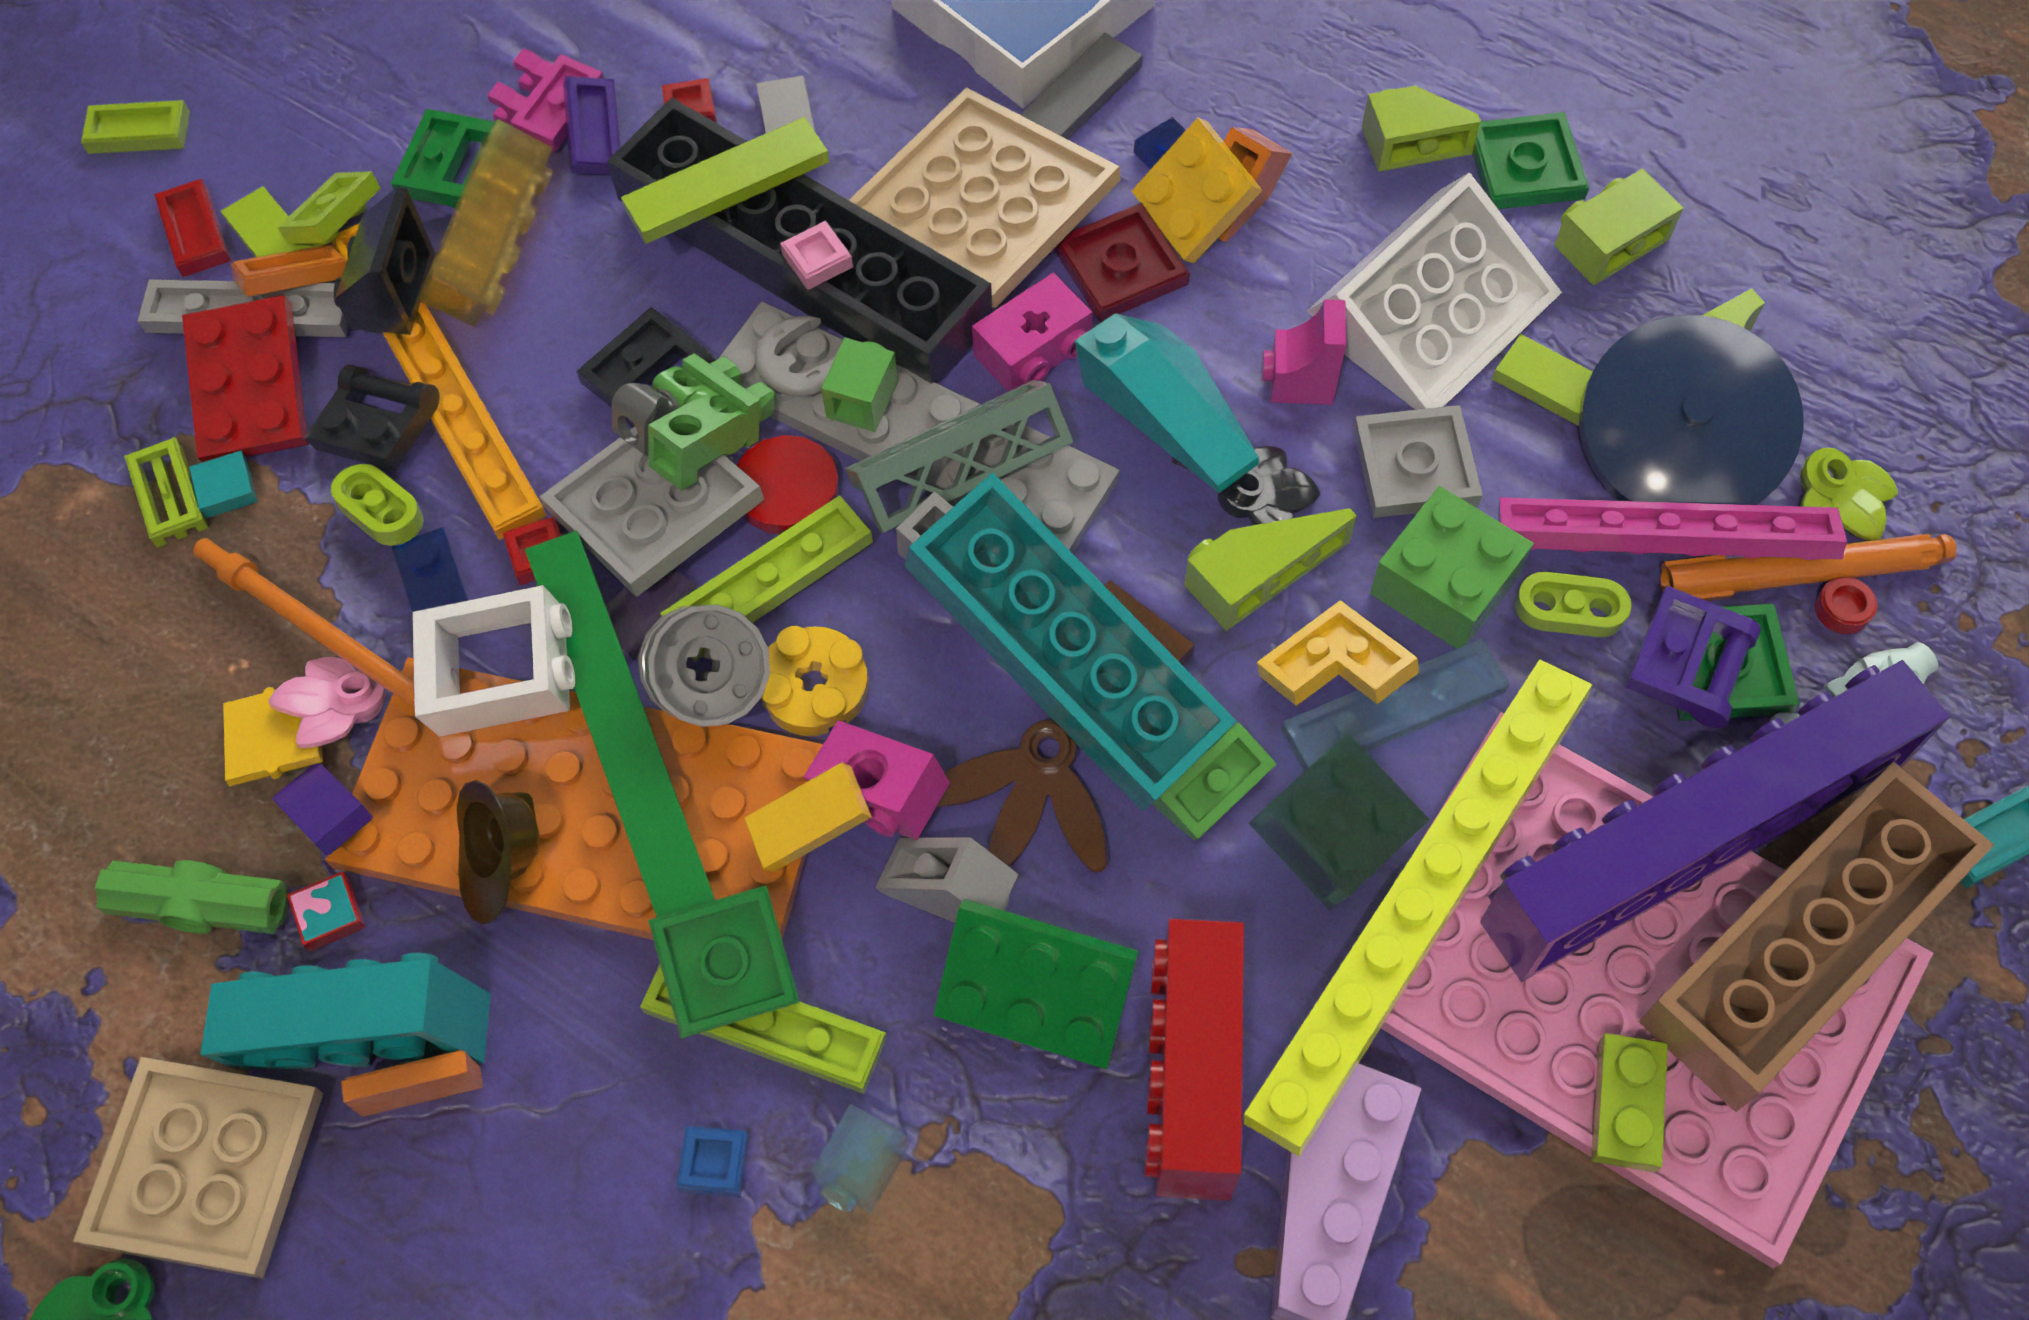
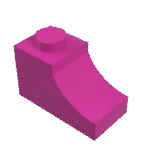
M1324 299L1319 311L1307 322L1291 329L1275 330L1272 350H1263L1261 381L1271 382V403L1333 405L1346 349L1345 300Z

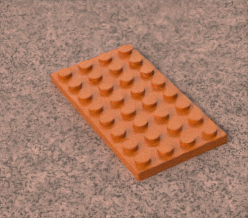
M407 657L402 672L413 680L414 658ZM459 668L460 694L522 682L520 680ZM569 691L570 711L441 737L415 717V709L392 694L352 793L373 818L332 854L326 857L325 861L333 869L461 897L458 874L459 830L456 806L459 792L465 783L478 780L487 784L494 793L524 792L530 794L533 799L536 822L539 829L540 845L538 854L523 874L510 880L509 895L505 907L653 940L648 920L657 917L576 692ZM644 707L715 899L718 900L766 885L781 939H783L808 853L773 873L763 869L744 817L806 783L804 775L823 744L729 724L701 727L672 717L663 710Z

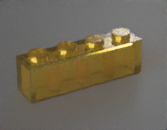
M499 119L496 120L481 145L416 300L472 327L476 325L484 312L491 315L494 314L505 292V287L498 284L502 272L510 274L521 252V247L514 244L518 232L523 235L527 233L537 212V208L530 205L533 195H542L552 175L553 170L545 166L552 147Z

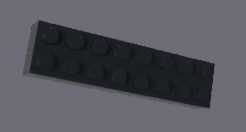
M671 97L607 160L618 200L622 202L621 197L747 141ZM805 174L672 232L807 315L820 318L822 324L845 338L862 343L874 342L883 346L886 350L895 352L896 365L909 370L930 384L933 382L938 384L973 344L972 325L993 312L992 286L990 282ZM826 221L850 253L853 268L807 290L782 255L780 243Z

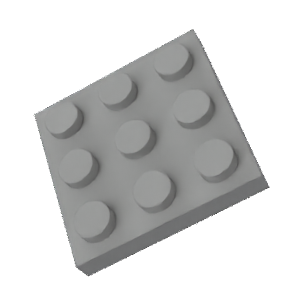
M634 427L630 432L639 440L637 429ZM621 437L539 496L546 510L552 516H555V519L569 532L577 530L583 546L636 597L765 500L760 486L724 454L698 469L697 482L681 491L649 467V456L642 454Z

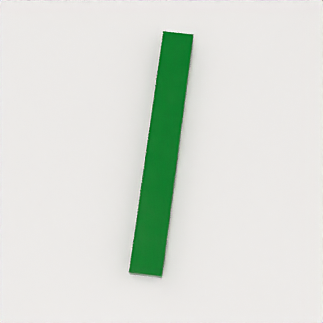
M576 530L526 548L525 552L537 586L543 585L560 604H565L569 610L572 620V635L566 638L567 656L570 658L575 672L574 689L656 917L716 900L578 531Z

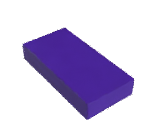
M565 76L563 90L570 173L611 175L607 160L620 149L614 79Z
M321 763L311 765L272 797L275 803L326 857L332 854L373 818L368 810Z

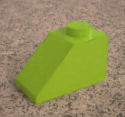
M1415 85L1398 89H1386L1381 92L1368 94L1362 130L1377 170L1380 172L1472 155L1481 120L1477 113Z

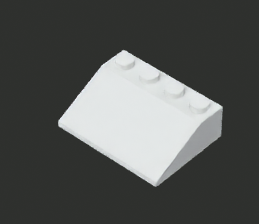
M1469 172L1437 191L1307 311L1313 317L1321 308L1324 299L1345 300L1346 349L1344 355L1415 410L1444 407L1562 292Z

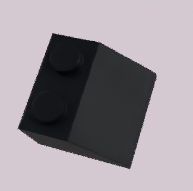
M396 187L367 211L361 218L356 236H352L348 242V260L342 277H338L334 284L333 296L335 305L340 308L352 330L411 334L436 252L407 188Z

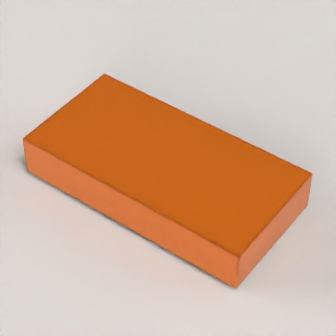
M328 244L234 261L231 263V269L235 283L248 297L337 280L338 277H342L347 261L332 245Z
M463 1050L347 1077L341 1081L343 1102L361 1117L483 1088L480 1066Z

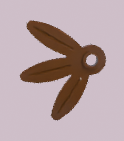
M1042 720L1031 725L1022 736L1020 749H1008L979 756L944 772L950 784L936 807L967 804L990 796L1013 782L1016 783L998 815L989 852L1009 867L1024 853L1036 833L1048 796H1051L1060 828L1080 861L1090 871L1095 873L1103 871L1108 864L1107 841L1100 815L1087 790L1070 769L1076 757L1077 744L1054 720ZM1055 740L1058 742L1059 752L1054 758L1044 759L1039 755V747L1044 741Z

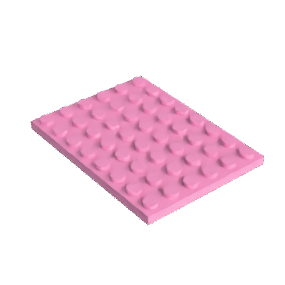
M1500 712L1496 721L1494 722L1488 734L1479 746L1478 750L1476 751L1467 768L1458 780L1457 784L1450 793L1441 810L1443 809L1448 799L1460 783L1461 779L1473 763L1474 759L1486 743L1487 739L1499 723L1504 713ZM1559 744L1381 1029L1592 1157L1599 1039L1604 1033L1659 1042L1639 1023L1640 1019L1786 870L1751 852L1527 980L1520 982L1480 923L1481 918L1491 903L1488 896L1503 882L1500 877L1501 873L1524 857L1532 856L1535 862L1550 855L1553 853L1552 845L1564 835L1577 828L1582 827L1586 834L1604 825L1602 818L1612 809L1628 800H1633L1638 806L1653 798L1648 793ZM1906 938L1775 1078L1737 1112L1728 1106L1668 1050L1662 1168L1654 1173L1609 1164L1603 1165L1769 1267L1775 1268L1781 1265L1927 968L1933 952Z

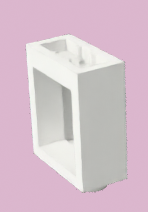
M542 585L413 612L415 717L441 737L570 711L569 689H573L575 686V672L572 662L567 656L566 638L572 635V620L566 605L560 604ZM531 623L534 679L460 694L458 638Z

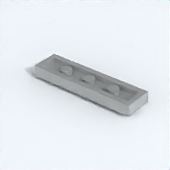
M149 279L138 317V322L145 333L184 334L182 315L284 295L292 304L295 336L346 337L348 323L340 308L334 302L333 291L335 283H317L246 297L235 281Z

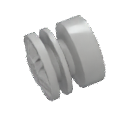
M720 605L684 606L661 616L645 634L638 654L639 679L649 699L666 714L701 727L726 725L746 715L763 696L770 675L769 649L759 629L740 612ZM699 648H703V657L712 660L711 671H701L699 679L695 680V670L686 668V661L688 657H697Z

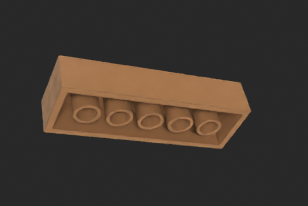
M1892 762L1640 1019L1639 1023L1659 1042L1667 1043L1668 1050L1737 1112L1775 1078L1985 856L1994 844L1895 762Z

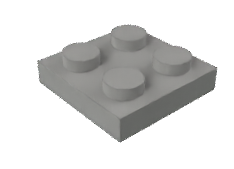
M1460 405L1355 417L1353 431L1373 518L1418 513L1439 485L1474 507L1480 505L1483 494Z

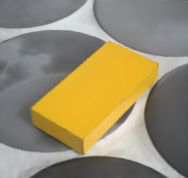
M841 762L744 817L763 869L773 873L870 819L872 816L852 767Z

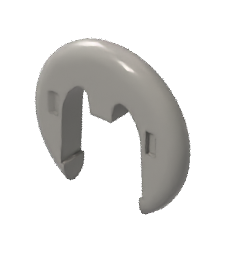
M811 316L787 318L776 323L763 334L756 347L755 364L760 377L769 387L790 396H809L822 392L821 387L835 357L810 371L795 373L799 369L796 358L790 352L778 356L785 346L809 330L812 331L817 328L821 323L820 318Z

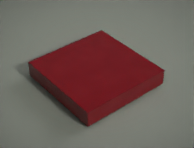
M1142 202L1070 232L1054 248V252L1099 322H1103L1115 313H1124L1189 285L1190 273Z

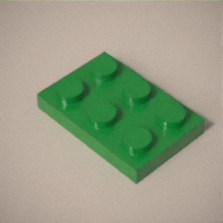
M964 899L958 908L933 1016L1107 1069L1113 1054L1139 951Z

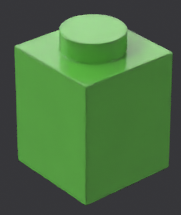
M844 338L821 387L826 418L876 432L898 383L895 352L886 350L883 346L874 342L862 343Z

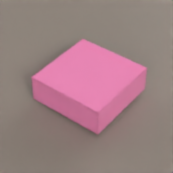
M826 221L780 243L782 255L807 290L853 268L850 253Z

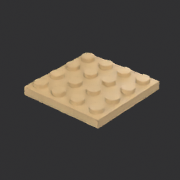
M966 87L854 194L849 201L990 282L992 286V307L996 308L1120 181V169L1118 165Z

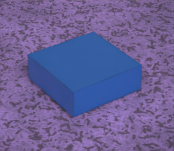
M686 1126L676 1189L679 1193L741 1198L750 1137L748 1132L743 1130Z

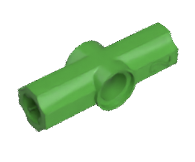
M192 860L176 861L173 868L143 863L112 861L106 869H101L95 886L97 893L96 908L104 914L157 920L169 928L194 934L210 933L212 927L274 934L276 929L284 924L289 907L287 902L288 887L281 880L227 874L218 867Z

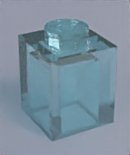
M850 1104L812 1169L817 1183L823 1187L819 1195L830 1204L847 1213L852 1214L855 1207L858 1206L872 1214L909 1148L905 1133Z

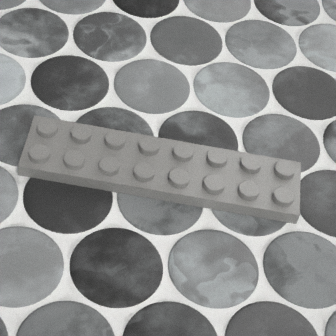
M762 301L719 357L725 356L737 365L741 373L740 386L746 389L760 381L768 386L762 380L756 368L755 352L757 344L770 327L794 316ZM815 328L785 346L778 356L790 352L798 363L799 369L795 373H804L835 357L843 339L820 328ZM896 365L898 383L876 432L826 418L822 392L809 396H790L772 389L775 394L774 413L769 417L861 461L981 404L933 382L930 384L909 370ZM1014 424L1001 429V431L1011 434ZM1026 425L1021 435V439L1034 444L1051 438ZM994 434L982 438L973 461L988 467L1000 462L1008 440ZM1018 444L1015 454L1028 448ZM1066 445L999 477V479L1074 553L1119 482L1120 469ZM967 446L952 453L963 457ZM945 456L933 461L925 484L940 490L952 485L961 462ZM970 467L967 477L981 470ZM919 469L904 476L915 480ZM922 489V491L930 495L932 494V492ZM968 493L960 497H957L949 501L948 503L955 506Z

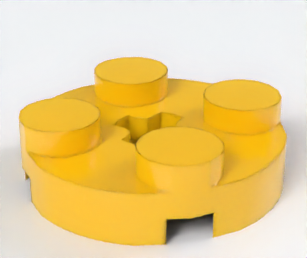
M790 626L783 629L778 634L776 641L768 647L770 675L761 701L763 707L769 712L770 718L782 729L802 736H819L830 733L829 728L835 726L838 720L842 722L846 720V723L854 719L863 708L869 692L868 671L859 644L849 639L843 633L825 627L813 626L802 628L800 626ZM810 671H820L821 676L828 680L825 685L816 684L812 691L804 690L803 680L800 678Z

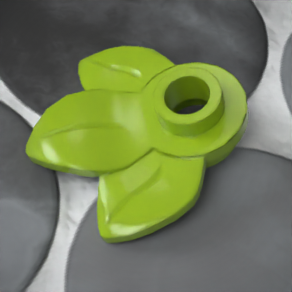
M1821 448L1810 454L1806 458L1800 473V481L1806 491L1801 507L1838 508L1844 529L1866 541L1880 540L1887 520L1885 506L1882 502H1886L1898 495L1897 487L1890 475L1879 465L1871 461H1851L1846 454L1835 448ZM1828 469L1831 471V473L1833 474L1834 478L1831 477V475H1830L1829 472H1828Z

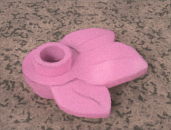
M322 657L308 661L305 666L306 676L295 677L284 682L274 691L268 701L272 709L302 718L297 732L296 743L299 748H312L335 742L345 737L352 729L354 723H364L375 718L383 708L386 689L360 670H355L344 659Z

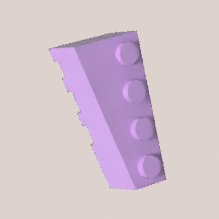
M1358 1063L1301 1156L1298 1157L1292 1152L1286 1151L1271 1309L1272 1319L1346 1320L1421 1091L1420 1087Z

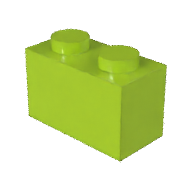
M1642 168L1625 179L1621 177L1614 179L1600 194L1588 201L1579 200L1572 204L1561 217L1560 222L1562 225L1554 246L1594 286L1669 241L1684 208Z

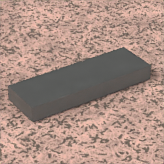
M1104 33L1020 115L1068 140L1142 67L1143 55Z

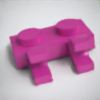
M523 48L514 59L513 64L514 68L524 72L518 80L519 87L532 93L529 97L518 94L512 88L497 82L487 95L489 102L498 105V108L493 113V118L496 122L511 126L514 135L556 152L567 137L563 90L565 76L603 79V74L597 69L562 54L552 64Z

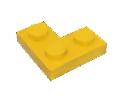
M1341 600L1257 661L1259 676L1295 706L1299 705L1337 675L1343 677L1369 699L1379 704L1419 673L1418 658Z

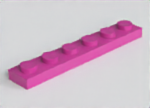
M1499 498L1498 521L1532 541L1534 545L1531 550L1612 551L1633 554L1670 553L1690 556L1729 555L1747 558L1788 557L1816 560L1843 559L1847 544L1839 509L1833 507Z

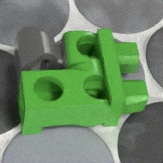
M694 353L683 359L682 367H672L658 374L653 381V387L638 383H628L621 386L612 399V431L642 454L649 456V467L682 491L697 482V471L722 454H733L743 446L749 447L759 441V423L774 413L775 394L771 388L761 381L746 389L740 386L741 373L737 365L725 356L709 364ZM626 417L629 420H631L634 426L636 427L639 440L636 439L628 429L625 419Z

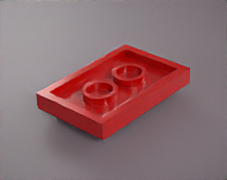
M282 295L182 315L197 458L201 462H206L240 450L245 457L309 445L305 438L307 427L291 302Z

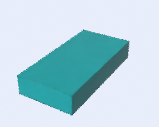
M2029 785L1964 819L1994 844L1960 881L1965 889L2029 856Z

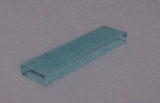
M1479 639L1419 664V673L1379 704H1376L1357 690L1283 721L1281 730L1308 777L1507 692L1510 683L1483 639Z

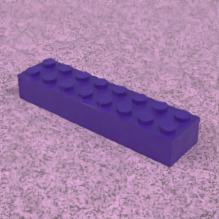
M1903 659L1882 671L1876 665L1870 666L1854 676L1845 685L1847 690L1833 698L1826 691L1808 701L1798 710L1799 717L1787 724H1784L1780 718L1765 724L1749 738L1752 743L1736 751L1732 745H1728L1716 751L1701 764L1703 770L1693 776L1686 778L1683 772H1679L1667 778L1653 789L1651 793L1654 797L1637 806L1633 800H1628L1618 805L1602 818L1604 825L1586 834L1582 827L1569 832L1552 845L1553 853L1535 862L1532 856L1518 860L1501 873L1500 877L1503 882L1488 896L1491 903L1481 918L1480 923L1520 982H1523L1866 788L1892 762H1895L1899 767H1903L1951 716Z

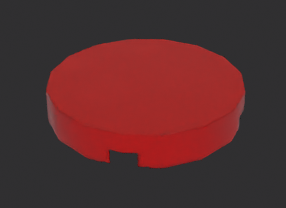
M781 435L762 440L747 450L736 465L760 486L765 499L746 513L744 517L752 526L770 534H781V531H786L838 497L839 478L833 458L820 444L805 437Z

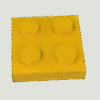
M1197 117L1131 192L1140 203H1143L1159 229L1181 258L1194 264L1263 190L1209 122Z

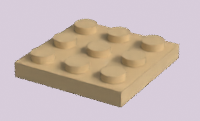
M141 1057L73 1242L91 1248L263 1279L323 1092L316 1087Z

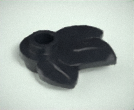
M1274 446L1254 448L1259 456L1260 464L1218 493V502L1225 512L1237 518L1248 517L1254 525L1294 518L1292 513L1310 507L1320 496V490L1316 483L1304 472L1295 468H1287L1286 452Z

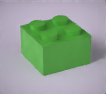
M1439 485L1379 561L1369 594L1463 652L1521 575L1534 543Z

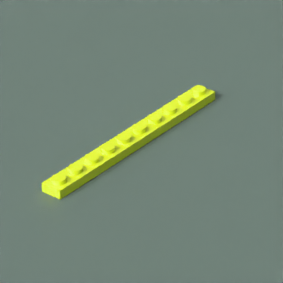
M1539 659L1244 1113L1245 1125L1298 1157L1301 1156L1587 701L1592 687L1591 683Z

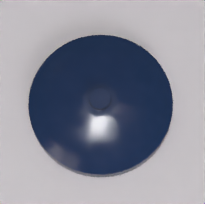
M1678 315L1657 319L1643 324L1621 337L1602 356L1593 370L1585 387L1579 412L1580 437L1588 463L1598 480L1618 501L1759 505L1779 486L1792 468L1800 449L1804 428V413L1798 386L1792 373L1777 352L1760 337L1742 326L1723 319L1702 315Z

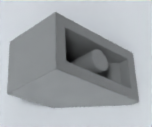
M899 838L875 888L887 896L955 923L958 908L964 899L1005 910L1009 902V894L1018 877V873L972 838H918L917 840Z

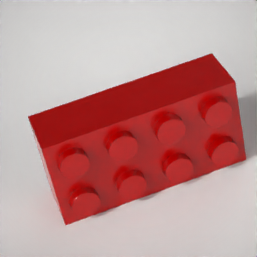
M1169 919L1166 939H1155L1150 992L1151 995H1162V999H1153L1152 1017H1150L1149 1054H1160V1061L1151 1060L1150 1077H1148L1147 1115H1158V1124L1149 1123L1148 1138H1146L1145 1177L1156 1178V1197L1231 1201L1241 1175L1244 922Z

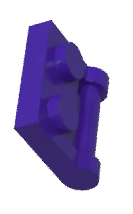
M1666 586L1659 599L1625 688L1690 713L1695 720L1705 726L1723 728L1727 725L1733 707L1729 700L1748 649L1756 646L1761 633V627L1755 620ZM1714 632L1721 635L1726 642L1707 691H1704L1692 685L1711 634Z

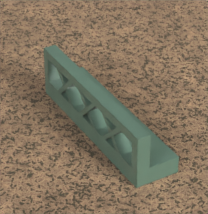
M1032 380L850 465L845 470L853 488L862 491L879 531L884 533L899 526L929 497L927 496L919 500L922 489L932 493L935 491L944 500L949 502L972 491L992 472L999 478L1074 441L1051 384ZM1045 409L1055 436L1038 444L1021 439L1028 417ZM1014 424L1011 434L1001 431V429ZM994 434L1007 439L1008 442L1000 462L988 467L973 461L982 438ZM1018 444L1028 448L1015 454ZM967 446L963 457L952 453ZM945 456L961 462L952 485L940 490L925 484L933 461ZM970 467L981 470L967 477ZM919 469L915 480L904 476ZM895 479L913 485L906 506L887 515L876 488Z

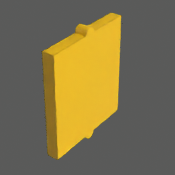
M273 687L266 688L261 694L223 703L225 781L229 786L271 776L272 779H277L283 772L323 762L322 745L312 748H299L297 746V732L302 718L279 712L270 707L268 701L275 691Z

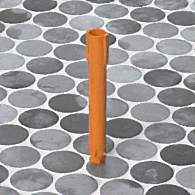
M1920 534L1846 544L1843 559L1805 560L1788 557H1735L1726 559V555H1713L1665 561L1661 565V589L1663 592L1666 586H1669L1705 601L1728 599L1734 593L1827 582L1839 577L1859 578L1930 569L1929 566L1940 565L1954 560L1957 555L1955 540L1947 534L1939 535L1935 538H1931L1930 534Z

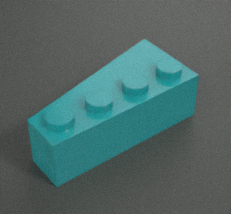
M426 953L404 954L401 956L400 962L384 964L367 959L350 960L346 963V968L332 970L318 966H297L292 969L291 974L280 976L263 972H244L239 974L236 981L211 983L200 1055L235 1070L315 1068L316 1056H319V1060L329 1064L347 1067H371L373 1055L386 1059L405 1060V1063L434 1057V1053H452L460 1050L465 1051L476 1063H484L491 993L440 964L438 957Z

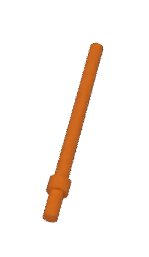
M208 538L200 539L195 544L193 554L215 569L219 580L235 591L245 590L415 709L413 679L260 575L257 566L241 554L228 553Z

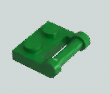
M426 109L391 181L393 190L396 187L407 188L412 199L450 206L461 214L474 216L478 213L483 202L481 192L499 153L506 151L512 139V133L506 126L495 121ZM471 142L481 143L463 184L452 183Z

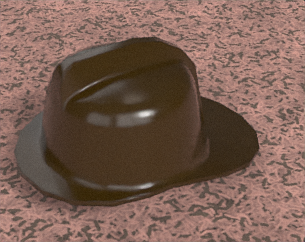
M475 780L465 783L459 792L456 806L459 830V889L464 907L470 917L480 924L493 923L502 914L508 900L510 880L526 871L538 854L540 840L533 799L530 794L524 792L494 793L487 784Z

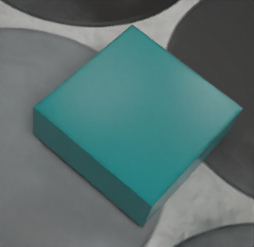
M241 450L189 467L198 507L205 518L258 502L249 463Z

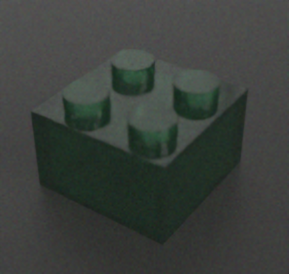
M1347 732L1267 805L1249 824L1324 906L1330 910L1359 888L1430 819Z

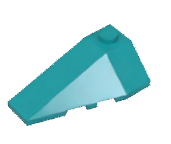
M1115 313L1075 340L1083 385L1215 491L1220 493L1260 464L1257 452L1194 348L1162 324Z

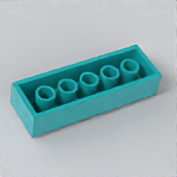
M993 472L908 547L904 567L1142 812L1154 803L1237 722Z

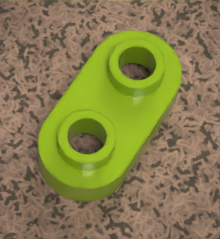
M369 464L353 465L341 471L332 482L331 495L340 511L378 543L388 546L400 545L414 538L421 530L424 519L415 498L377 467Z
M1537 572L1528 576L1522 582L1515 598V610L1522 622L1536 630L1592 637H1609L1620 631L1631 612V599L1627 591L1620 584L1609 579L1553 572ZM1543 602L1547 604L1551 610H1542L1535 606L1534 603ZM1590 609H1600L1605 613L1606 617H1597L1592 614Z

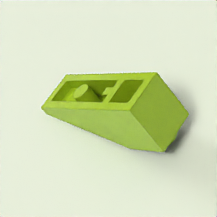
M1350 508L1231 529L1214 541L1211 538L1199 543L1188 556L1184 586L1216 621L1228 631L1349 544L1357 515Z

